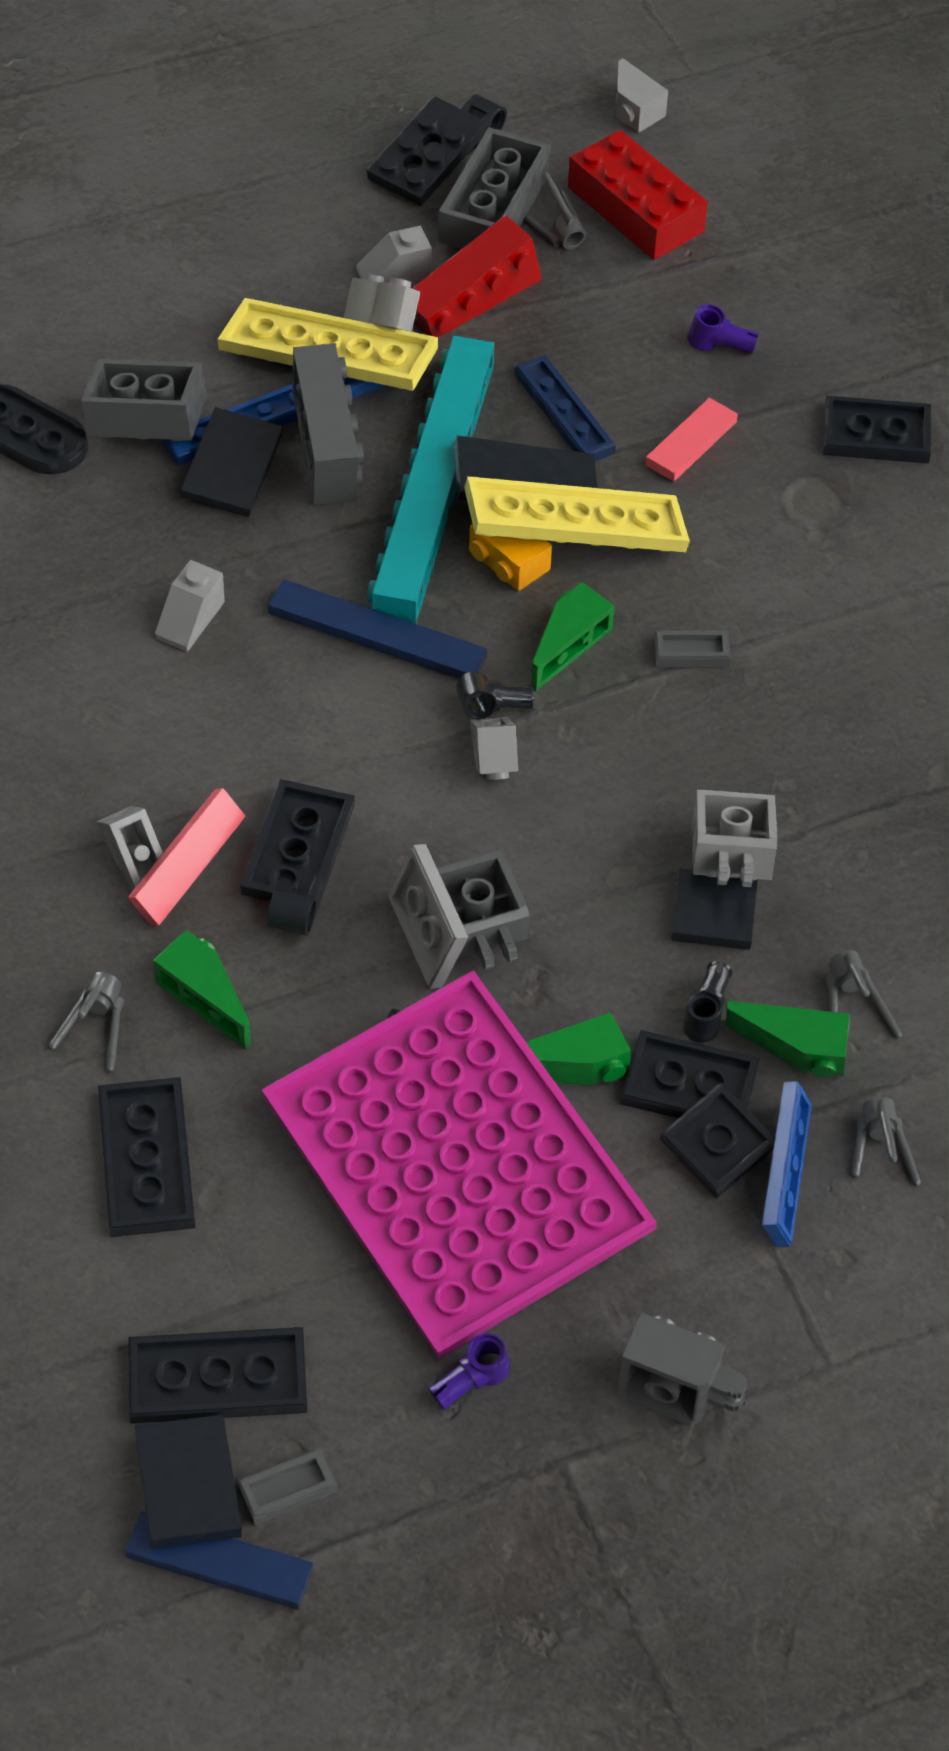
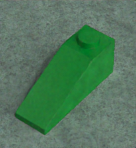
M583 582L571 591L563 592L556 601L532 662L531 685H533L536 691L613 629L615 606Z
M185 930L153 960L155 983L246 1049L251 1044L250 1023L215 948L208 940L202 937L198 939Z
M727 1001V1027L802 1071L812 1072L819 1077L844 1076L850 1021L849 1013Z
M611 1012L526 1041L555 1083L594 1085L602 1081H616L629 1072L631 1050Z

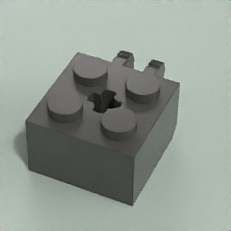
M502 850L437 868L468 935V939L457 959L477 954L483 969H491L495 966L494 955L491 949L500 947L508 963L517 961L518 954L515 942L528 939L529 912Z
M641 1313L622 1356L617 1397L691 1426L702 1422L709 1404L720 1409L726 1408L727 1411L738 1412L745 1405L748 1379L741 1372L736 1373V1370L721 1365L725 1345L717 1342L709 1334L703 1332L693 1333L676 1326L668 1318L662 1316L652 1317Z

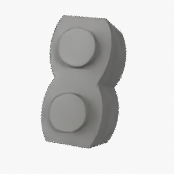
M364 273L363 279L352 278L344 318L412 332L420 291L410 288L412 282L391 278L390 283H383L384 277Z

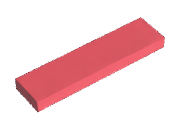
M223 788L215 789L127 897L150 926H159L246 817Z

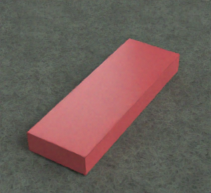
M708 398L646 456L645 465L674 482L737 422L738 414L715 400Z

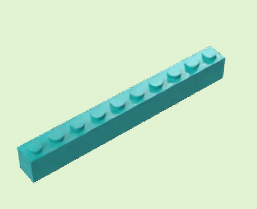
M453 336L450 348L444 349L442 352L440 369L443 371L442 374L436 373L433 382V394L435 396L434 398H428L425 408V419L427 421L419 425L417 444H419L418 449L412 448L409 459V469H411L410 474H404L401 484V495H403L402 501H395L392 521H395L393 527L388 526L386 529L384 548L387 549L385 554L379 553L375 570L376 575H378L377 580H371L369 583L367 602H372L373 610L414 624L417 623L457 490L454 441L457 435L473 437L494 367V342Z

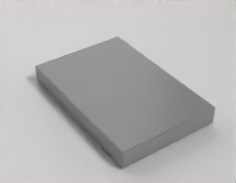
M426 844L413 845L388 898L429 989L442 988L468 939V935Z

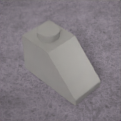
M622 58L618 61L616 117L639 133L666 116L668 90Z
M421 225L389 232L356 265V271L360 279H363L364 273L384 277L383 283H390L391 278L417 282L430 275L432 248Z
M190 560L171 585L155 631V639L188 652L225 602L223 573Z
M508 717L480 720L470 719L475 763L479 774H486V779L498 780L509 778V772H517L516 725Z
M130 806L96 822L111 858L134 890L163 852L146 810Z

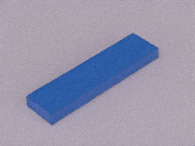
M798 1081L784 1082L762 1222V1226L776 1247H790V1244H792L812 1108L809 1098Z

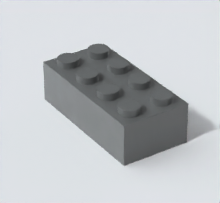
M488 127L439 210L438 242L463 249L505 215L520 227L546 182L543 174L545 172L549 173L551 145Z
M336 343L293 347L292 394L313 505L356 501L357 486L363 485L360 465L364 464L363 447L361 442H356L354 436L358 435L357 417L355 413L350 414L349 407H352V392L350 385L344 384L343 379L347 378L346 362L344 357H338Z

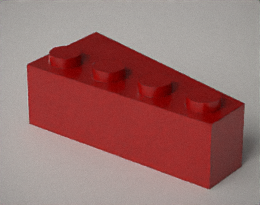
M507 215L502 217L412 288L420 291L414 324L425 334L439 338L542 280L532 237Z

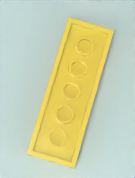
M244 298L218 337V347L221 351L292 366L293 347L336 343L338 357L345 358L347 377L411 391L416 387L438 350V337Z
M467 477L465 493L474 532L478 535L513 537L523 540H548L558 543H583L593 546H617L628 549H652L663 552H686L690 542L676 495Z

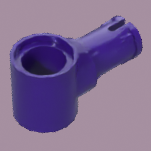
M702 304L695 312L687 339L693 347L699 350H711L715 345L722 347L724 344L752 354L759 332L730 324V320L726 319L724 312L719 307L712 304Z
M482 1333L474 1337L469 1342L467 1354L457 1361L459 1366L433 1385H430L428 1390L436 1402L439 1401V1406L445 1411L448 1406L472 1388L480 1389L484 1385L492 1386L503 1382L511 1370L510 1359L503 1340L491 1333ZM493 1353L499 1356L498 1360L491 1365L479 1364V1360L486 1354Z

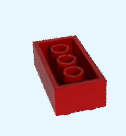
M622 130L612 133L569 157L568 188L653 260L705 231L708 201Z

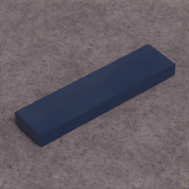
M546 355L515 366L516 378L573 451L594 454L595 461L615 454V443Z
M143 1511L139 1515L125 1551L126 1558L296 1610L300 1608L313 1571V1562L233 1538L151 1549L146 1512Z

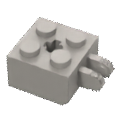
M697 789L692 825L693 874L717 877V885H727L729 877L740 878L744 887H751L752 880H772L777 850L775 795Z

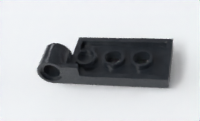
M474 94L461 109L433 96L367 169V178L422 206L472 148H477L488 127L502 130L507 118V110L505 107L479 94ZM430 142H437L440 144L439 146H432L430 148L425 147V145ZM413 163L421 165L419 168H412L410 170L405 168Z
M280 779L240 885L241 895L271 901L267 916L268 927L305 936L309 935L355 806V795ZM304 817H310L317 821L314 825L308 827L297 823L298 820ZM298 847L305 850L306 853L300 857H291L286 854V851Z

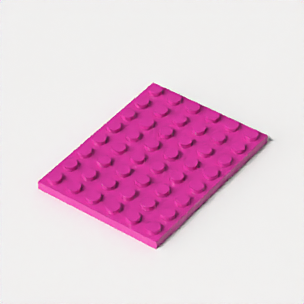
M474 970L262 1089L264 1100L438 1359H441L471 1341L474 1337L486 1332L656 1230V1220Z

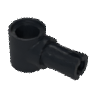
M477 671L464 674L456 685L462 707L466 715L472 719H485L491 716L494 711H499L500 708H533L535 697L533 685L501 684L500 681H489L486 675ZM482 693L481 695H479V696H477V697L471 698L472 696H474V695H476V694Z
M709 962L701 988L696 989L687 999L683 1029L688 1038L695 1042H709L716 1038L719 1033L722 1010L725 1004L723 995L733 973L732 968L723 963L720 973H718L719 962ZM698 1015H704L707 1018L699 1017Z

